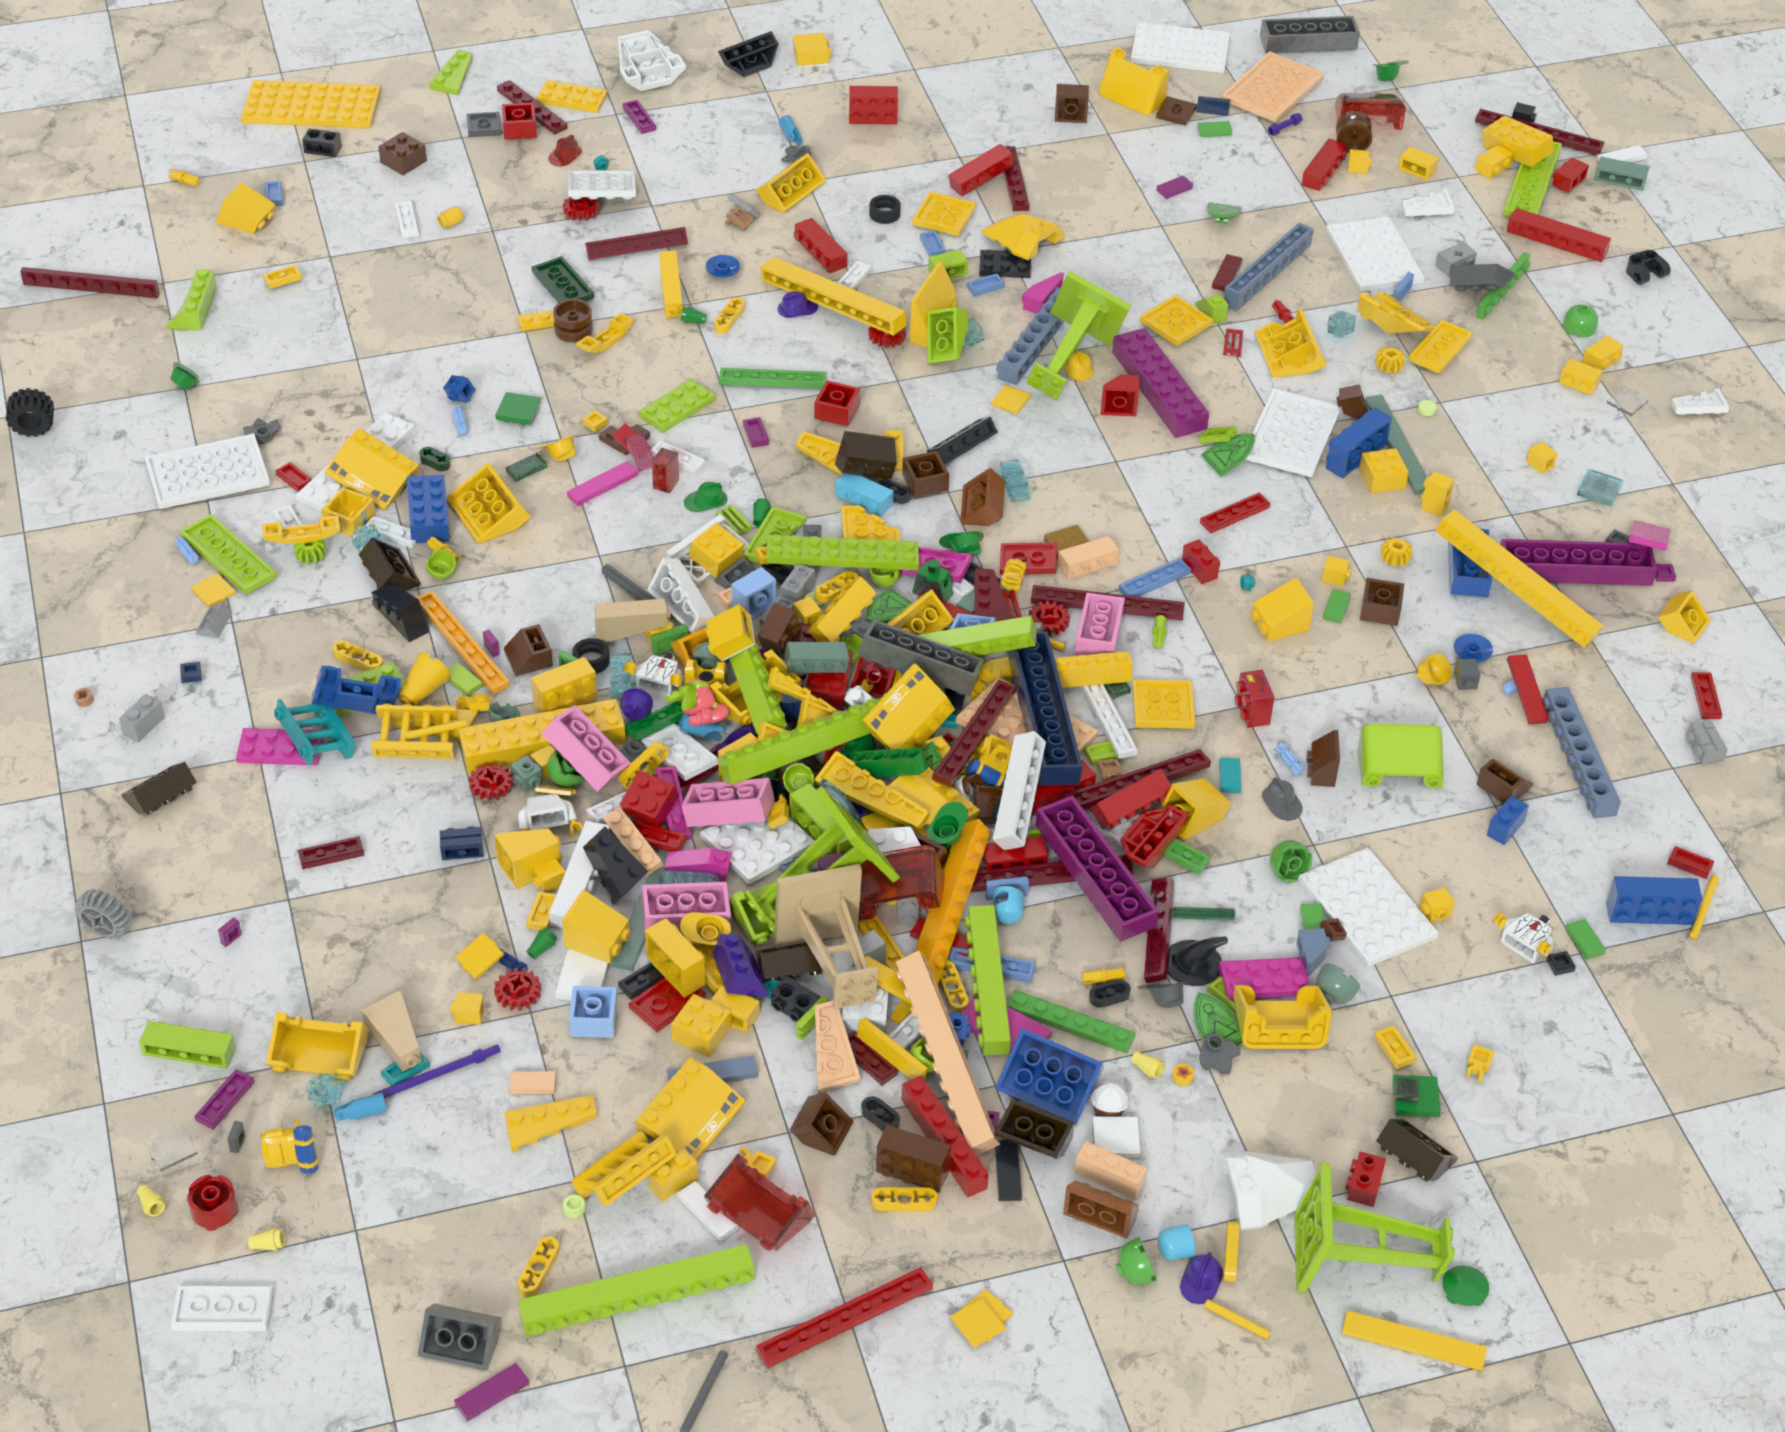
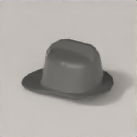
M1277 777L1273 778L1269 786L1262 792L1264 802L1277 818L1286 821L1297 819L1302 813V804L1295 795L1293 786L1288 781L1279 780Z
M1188 981L1175 984H1147L1137 986V988L1149 989L1154 1001L1159 1006L1170 1008L1183 1004V983Z

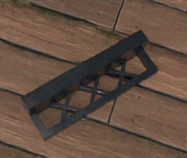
M991 416L981 418L928 449L927 453L938 451L945 465L997 434L998 431Z

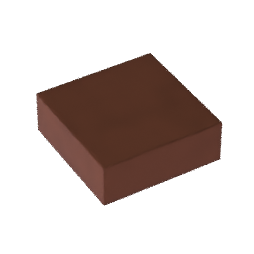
M1338 918L1323 920L1319 924L1321 928H1324L1326 937L1329 936L1330 942L1346 938L1347 932Z

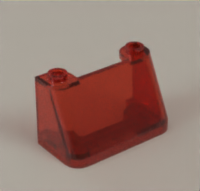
M1341 93L1336 98L1337 120L1346 112L1360 111L1369 116H1387V123L1392 122L1394 130L1403 129L1406 107L1404 101L1396 94Z
M921 845L882 852L900 876L894 883L872 861L867 859L860 864L862 875L859 921L874 918L877 913L876 904L912 897H916L917 903L922 908L941 907L945 876L937 852L932 846Z
M737 1154L704 1195L708 1203L706 1207L716 1215L718 1213L722 1214L760 1241L759 1244L767 1251H777L806 1227L815 1217V1214L806 1199L801 1196L797 1198L794 1194L792 1196L760 1175L756 1168L746 1166L747 1159Z

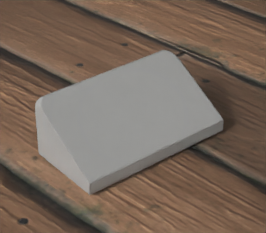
M225 602L209 606L196 630L197 635L212 638L220 636L232 614L231 609Z

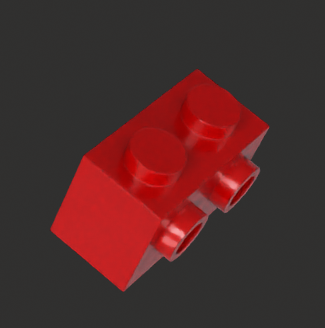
M1572 157L1554 171L1552 185L1570 193L1586 179L1589 165Z
M1200 539L1183 545L1182 560L1191 568V573L1201 584L1218 579L1220 561Z
M1359 1151L1358 1159L1352 1160L1350 1172L1354 1173L1353 1178L1348 1177L1345 1190L1349 1191L1347 1200L1374 1207L1386 1158Z

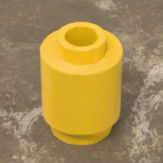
M453 206L441 212L437 216V220L442 228H450L462 222L464 215L460 208Z

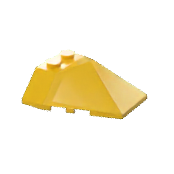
M1023 213L999 219L981 230L982 234L994 242L996 240L999 241L1001 247H1008L1011 249L1010 253L1026 260L1037 255L1040 241L1045 239L1056 244L1065 238V234L1058 225L1053 224L1049 220H1042Z
M1384 291L1378 292L1375 297L1369 293H1361L1359 297L1357 311L1361 313L1360 316L1366 320L1371 319L1387 334L1427 331L1435 328L1434 325L1421 316L1413 314V310L1410 308L1406 309L1401 306L1399 300Z

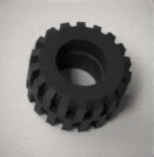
M26 388V390L19 389L18 392H13L7 401L6 422L8 427H12L13 432H18L21 436L24 434L26 437H30V435L37 437L38 434L43 435L45 431L48 432L53 425L54 403L51 397L45 395L46 393L43 391L39 392L38 389L30 390V388Z

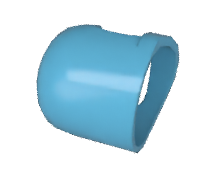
M1010 886L997 887L993 891V902L996 905L994 907L996 920L1005 925L1019 922L1024 912L1023 892ZM1007 892L1008 900L1000 903L996 896L999 893Z
M1188 1224L1165 1228L1159 1233L1158 1249L1164 1259L1176 1261L1186 1257L1193 1259L1196 1256L1194 1239Z

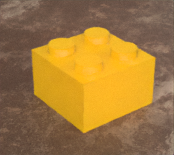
M1396 448L1366 452L1361 455L1359 471L1371 493L1406 488L1409 471Z
M716 522L691 542L689 557L717 578L742 558L744 543Z
M693 994L671 1023L672 1040L710 1057L732 1027L731 1010Z

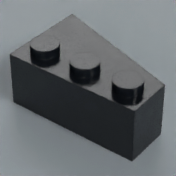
M391 582L371 592L373 596L372 604L375 609L408 642L429 633L419 599Z
M605 826L583 846L594 870H597L602 879V886L606 887L611 897L612 905L617 903L649 872Z

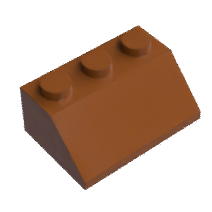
M992 468L987 469L963 485L961 524L990 526L1003 518L1005 480Z
M1073 1181L1066 1187L1063 1214L1127 1239L1137 1219L1139 1205L1131 1200L1112 1195L1110 1192L1091 1187L1089 1184Z

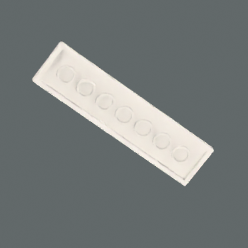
M385 412L366 432L396 449L415 431V425ZM326 466L295 495L296 501L321 511L342 487H346L324 474L328 467Z

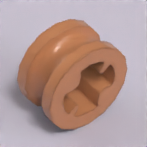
M81 688L74 694L77 705L81 707L89 706L94 702L92 692L88 688Z

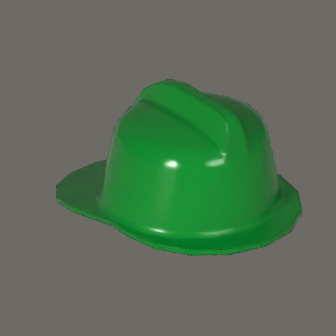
M1402 60L1385 64H1373V66H1376L1378 80L1392 81L1397 77L1400 65L1407 64L1409 61Z
M178 362L173 363L174 369L170 379L176 384L177 390L181 388L190 390L199 382L198 375L191 369Z
M704 482L697 491L688 494L683 502L686 509L700 512L723 506L728 499L727 495L722 491L721 483Z
M980 531L949 533L940 538L939 544L942 547L953 549L954 552L974 556L981 553L980 542L983 540L984 535Z
M950 802L942 806L927 830L929 839L944 847L957 843L961 837V830L968 818V810L965 805L960 802Z

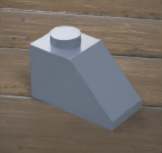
M1324 928L1299 930L1296 944L1299 955L1303 959L1307 976H1310L1324 961L1327 949H1330L1329 936L1326 937Z

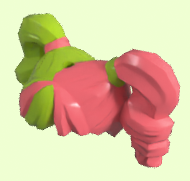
M691 680L688 685L679 687L678 691H671L670 696L665 697V701L668 703L682 702L681 709L684 714L690 715L689 724L693 726L720 722L729 715V709L724 704L716 702L708 683L702 680Z

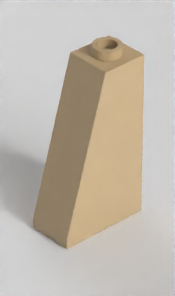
M665 599L595 604L596 639L607 643L667 626V618H670V607L666 606Z
M400 990L361 1010L364 1024L370 1029L371 1034L392 1060L396 1062L402 1072L422 1062L418 1042Z

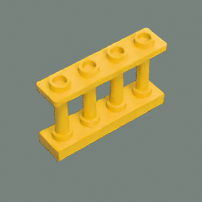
M391 704L376 705V713L378 718H382L380 740L372 741L371 743L374 757L455 758L454 745L448 742L449 731L441 732L439 742H429V735L420 737L418 742H409L406 732L409 731L410 719H422L421 728L430 727V719H442V724L450 723L451 720H458L456 707L450 705H443L442 707L431 705L412 706L410 704H403L402 706ZM390 718H402L399 741H388Z
M638 1131L573 1178L571 1183L578 1195L585 1199L595 1192L602 1206L607 1207L677 1154L667 1135H661L652 1143H649L644 1132Z

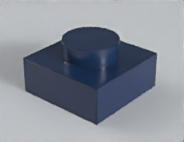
M201 663L180 664L181 682L202 681Z

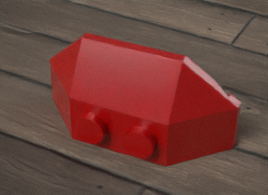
M1172 805L1166 806L1163 809L1142 813L1120 839L1127 858L1145 868H1155L1164 857L1165 850L1175 839H1178L1189 814Z

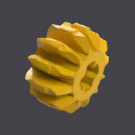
M1387 346L1384 349L1380 348L1375 357L1376 368L1380 369L1381 372H1387V374L1401 372L1405 365L1404 352L1400 351V348L1394 349L1393 346L1392 348Z
M1394 537L1391 540L1386 539L1380 550L1381 560L1385 561L1386 565L1391 564L1393 567L1398 566L1400 568L1402 565L1408 564L1413 554L1412 545L1408 544L1407 540L1395 539Z
M1018 559L1008 560L1002 577V588L1016 592L1021 589L1026 571L1025 562Z

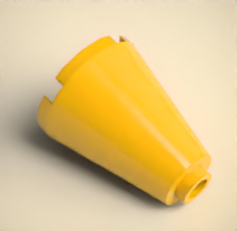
M425 652L419 653L400 690L399 701L402 704L416 706L449 681L451 676H449L450 671L437 658L435 660L430 659V654Z

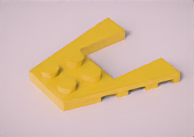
M777 667L771 669L768 687L802 700L797 726L813 723L817 718H826L838 711L821 698L817 699L807 688L797 685L790 676L783 675ZM763 722L760 724L757 742H761V739L766 737H775L780 732L787 730Z

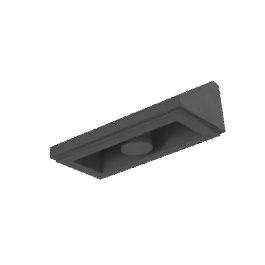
M743 556L714 581L728 589L732 587L731 584L736 580L755 571V568Z

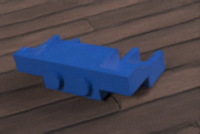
M321 665L317 675V683L312 693V704L377 714L376 705H395L396 698L401 689V678L381 675L377 684L341 678V668Z

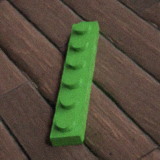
M1524 252L1509 269L1514 272V277L1504 288L1490 291L1479 303L1476 318L1483 320L1486 315H1490L1493 307L1497 306L1500 299L1506 296L1508 290L1514 287L1515 282L1521 279L1524 271H1528L1531 264L1529 262L1530 254Z
M720 368L719 385L822 389L827 379V372Z
M1017 990L1013 991L1006 1005L1034 1021L1124 1053H1128L1135 1039L1136 1032Z

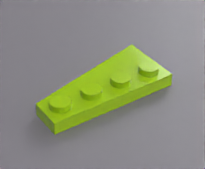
M457 50L430 81V89L459 95V89L462 88L466 71L469 69L473 59L472 53Z
M772 506L743 553V556L748 561L759 563L755 555L756 547H767V535L792 536L807 522V516Z

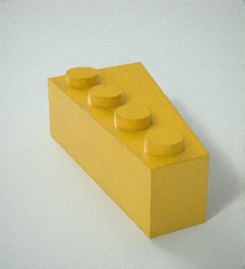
M861 576L842 587L841 593L833 599L834 602L827 606L824 610L825 613L808 630L817 642H838L840 640L839 635L845 633L852 626L850 622L857 620L862 615L861 610L867 608L873 602L872 598L876 592Z

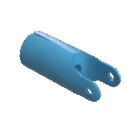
M789 115L782 116L779 119V126L785 137L790 142L794 141L797 146H800L803 139L792 117Z
M682 715L679 723L680 732L721 741L722 736L714 731L724 733L727 730L724 725L718 723L693 726L689 724L690 715Z
M378 1093L355 1099L343 1106L336 1107L334 1110L335 1118L339 1121L346 1119L357 1120L387 1112L383 1094Z

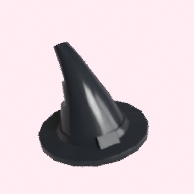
M1222 936L1200 941L1184 940L1169 947L1167 974L1177 982L1188 981L1183 984L1189 986H1203L1215 981L1220 975L1218 969L1219 961H1222L1216 948L1227 944L1228 938Z

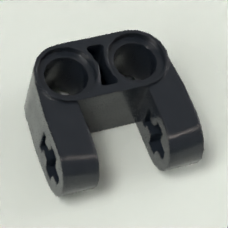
M1645 250L1632 254L1629 257L1626 273L1639 285L1649 282L1650 272H1653L1659 278L1670 275L1671 269L1668 262L1653 250Z

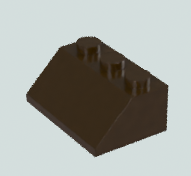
M844 431L834 465L844 474L892 479L897 463L895 438Z
M371 538L360 551L359 556L363 561L362 564L368 569L369 576L376 582L377 589L390 582L404 591L420 586L421 582L399 548Z
M184 761L170 766L121 794V796L138 814L146 813L149 815L158 810L157 805L161 803L166 805L174 801L176 794L181 793L184 795L193 789L192 785L197 782Z
M807 943L755 951L761 975L767 981H780L782 976H788L791 979L800 978L801 973L807 972L810 975L822 974L823 969Z
M1012 1099L994 1135L1058 1159L1065 1155L1073 1139L1074 1123Z
M1389 1119L1376 1140L1381 1145L1380 1149L1389 1155L1394 1154L1397 1156L1400 1164L1407 1168L1412 1167L1417 1171L1416 1175L1427 1182L1428 1180H1438L1458 1159L1457 1156L1405 1119Z

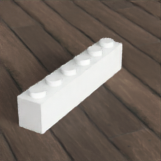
M1035 731L1014 736L993 834V841L1003 850L1025 846L1046 741Z
M590 821L585 822L549 912L550 927L563 929L562 919L580 892L585 890L593 893L595 878L600 875L597 870H594L583 846L604 826L610 831V825Z

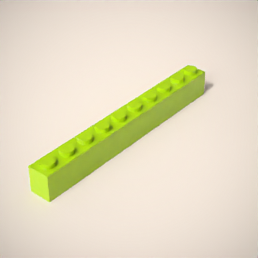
M883 697L869 699L864 704L850 706L848 710L834 712L829 717L817 718L813 723L801 724L794 730L782 731L775 737H766L756 744H747L737 751L731 750L726 752L725 755L718 757L722 780L733 785L870 734L862 720Z
M745 1244L519 1299V1314L525 1336L539 1335L545 1331L563 1329L566 1326L577 1323L584 1324L590 1320L608 1318L614 1314L632 1312L642 1307H653L659 1303L677 1301L683 1297L701 1295L707 1291L722 1290L736 1284H746L749 1281L755 1280L754 1264L748 1245Z

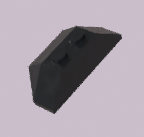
M770 31L719 50L718 53L725 66L746 77L772 66L779 43L773 32Z

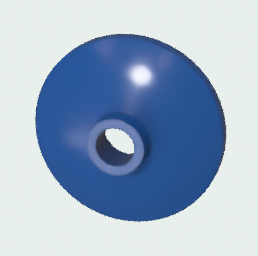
M717 255L706 262L707 272L715 277H730L735 275L740 269L739 261L729 255Z
M1477 634L1461 635L1454 643V651L1461 659H1476V662L1479 663L1488 660L1493 653L1490 641Z

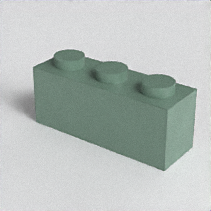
M1600 157L1594 181L1643 191L1649 166Z
M787 642L784 655L788 673H846L849 662L845 642Z

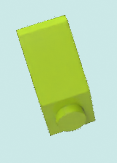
M1221 294L1195 302V305L1201 312L1213 319V324L1227 320L1229 304Z

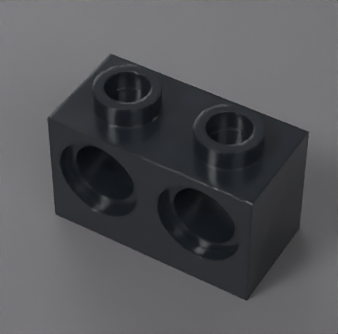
M309 128L302 139L304 153L336 157L342 147L339 132Z
M786 976L771 991V1006L776 1011L782 1012L793 1021L798 1022L821 996Z

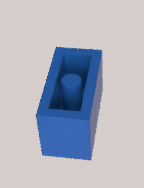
M1511 796L1491 818L1487 836L1505 845L1525 822L1529 805Z

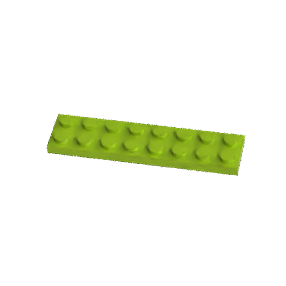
M1553 142L1554 153L1534 166L1529 167L1522 163L1520 164L1503 215L1510 217L1516 208L1539 214L1561 151L1562 143Z
M778 534L767 535L766 563L918 570V542L836 537L821 538L798 535L784 536Z

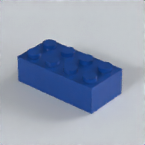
M1373 408L1371 411L1366 412L1359 420H1355L1347 429H1343L1328 444L1329 451L1326 457V469L1343 479L1360 466L1362 453L1380 451L1388 443L1392 417L1377 408Z
M444 475L407 476L411 540H415L416 543H426L431 537H435L441 542L449 541Z
M1480 529L1489 536V529ZM1448 542L1450 594L1488 597L1492 576Z
M1614 876L1606 901L1609 922L1693 925L1702 900V894L1698 878Z

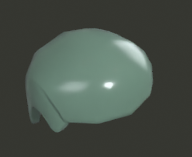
M494 702L488 709L491 722L520 717L518 708L511 706L509 703L505 706H500L498 702Z

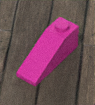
M1060 272L1034 284L1027 292H1024L1022 296L1023 310L1033 313L1039 312L1043 304L1049 300L1051 293H1054L1057 288L1062 287L1064 273Z
M715 848L668 852L664 870L716 882H726L732 852Z

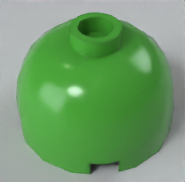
M1575 305L1566 312L1562 326L1570 335L1575 333L1579 334L1578 337L1580 338L1590 337L1597 330L1598 316L1596 311L1587 305Z
M558 750L551 754L547 762V772L555 784L568 788L576 786L585 779Z
M1286 840L1273 848L1269 862L1272 871L1278 878L1284 882L1292 883L1298 881L1297 877L1309 871L1312 865V854L1302 843Z
M1140 1237L1124 1244L1118 1254L1120 1263L1115 1264L1120 1277L1125 1276L1129 1283L1138 1286L1157 1281Z

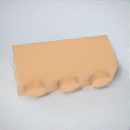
M1107 536L1059 551L1058 566L1067 579L1078 577L1118 564L1119 549L1112 539Z
M1085 1141L1076 1156L1074 1173L1136 1200L1146 1183L1148 1168Z

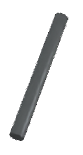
M719 1351L680 1428L681 1432H690L728 1357L726 1351Z

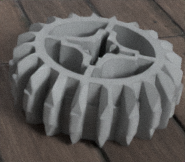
M95 889L87 890L78 898L75 904L74 911L76 912V917L80 919V923L85 925V928L91 930V933L94 932L97 935L110 939H119L128 931L131 925V913L126 910L127 907L122 905L121 901H118L115 896L109 895L108 892L103 893L100 889L98 891Z

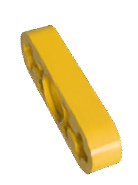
M739 297L730 299L714 320L715 332L719 334L729 332L745 310L744 299Z
M845 571L817 586L814 598L820 603L831 602L836 595L841 593L840 590L843 586L859 578V575L854 571ZM833 585L839 586V587H841V588H840V589L835 588V587H833Z
M337 641L332 646L333 655L336 659L364 671L383 665L381 656L347 641ZM356 655H362V656H363V657L360 658V659H354V658H353V657L356 656Z
M660 741L651 744L621 772L618 779L619 783L628 790L630 781L636 776L635 771L638 772L642 763L647 762V766L641 771L648 774L651 773L668 757V747Z
M946 960L944 969L949 972V977H947L945 970H943L939 984L949 1010L961 1013L968 1005L969 999L955 964L952 961ZM949 984H955L958 986V988L955 990H950L946 986ZM956 997H958V1001L962 1005H958V1003H955Z
M880 1187L875 1189L871 1195L872 1207L878 1211H931L936 1208L938 1201L937 1192L927 1187ZM908 1196L911 1200L908 1203H902L898 1198ZM879 1197H884V1201H879ZM925 1197H929L930 1202H926Z
M1228 1221L1223 1271V1281L1235 1283L1240 1230V1223Z
M544 1237L537 1244L518 1279V1290L521 1296L525 1298L535 1296L540 1291L559 1255V1243L554 1237ZM549 1246H552L553 1249H549L545 1257V1249H548ZM537 1263L545 1265V1268L541 1271L532 1269L533 1265ZM531 1277H532V1278H533V1279H532L533 1286H529L528 1288H525V1285H526V1286L529 1285V1283H530V1281H531Z

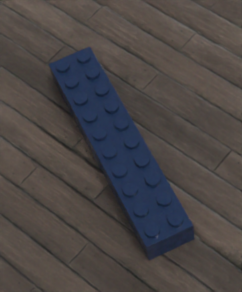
M1037 631L1036 646L1009 650L1007 655L1026 733L1035 731L1046 741L1038 783L1039 785H1079L1083 766L1047 631Z

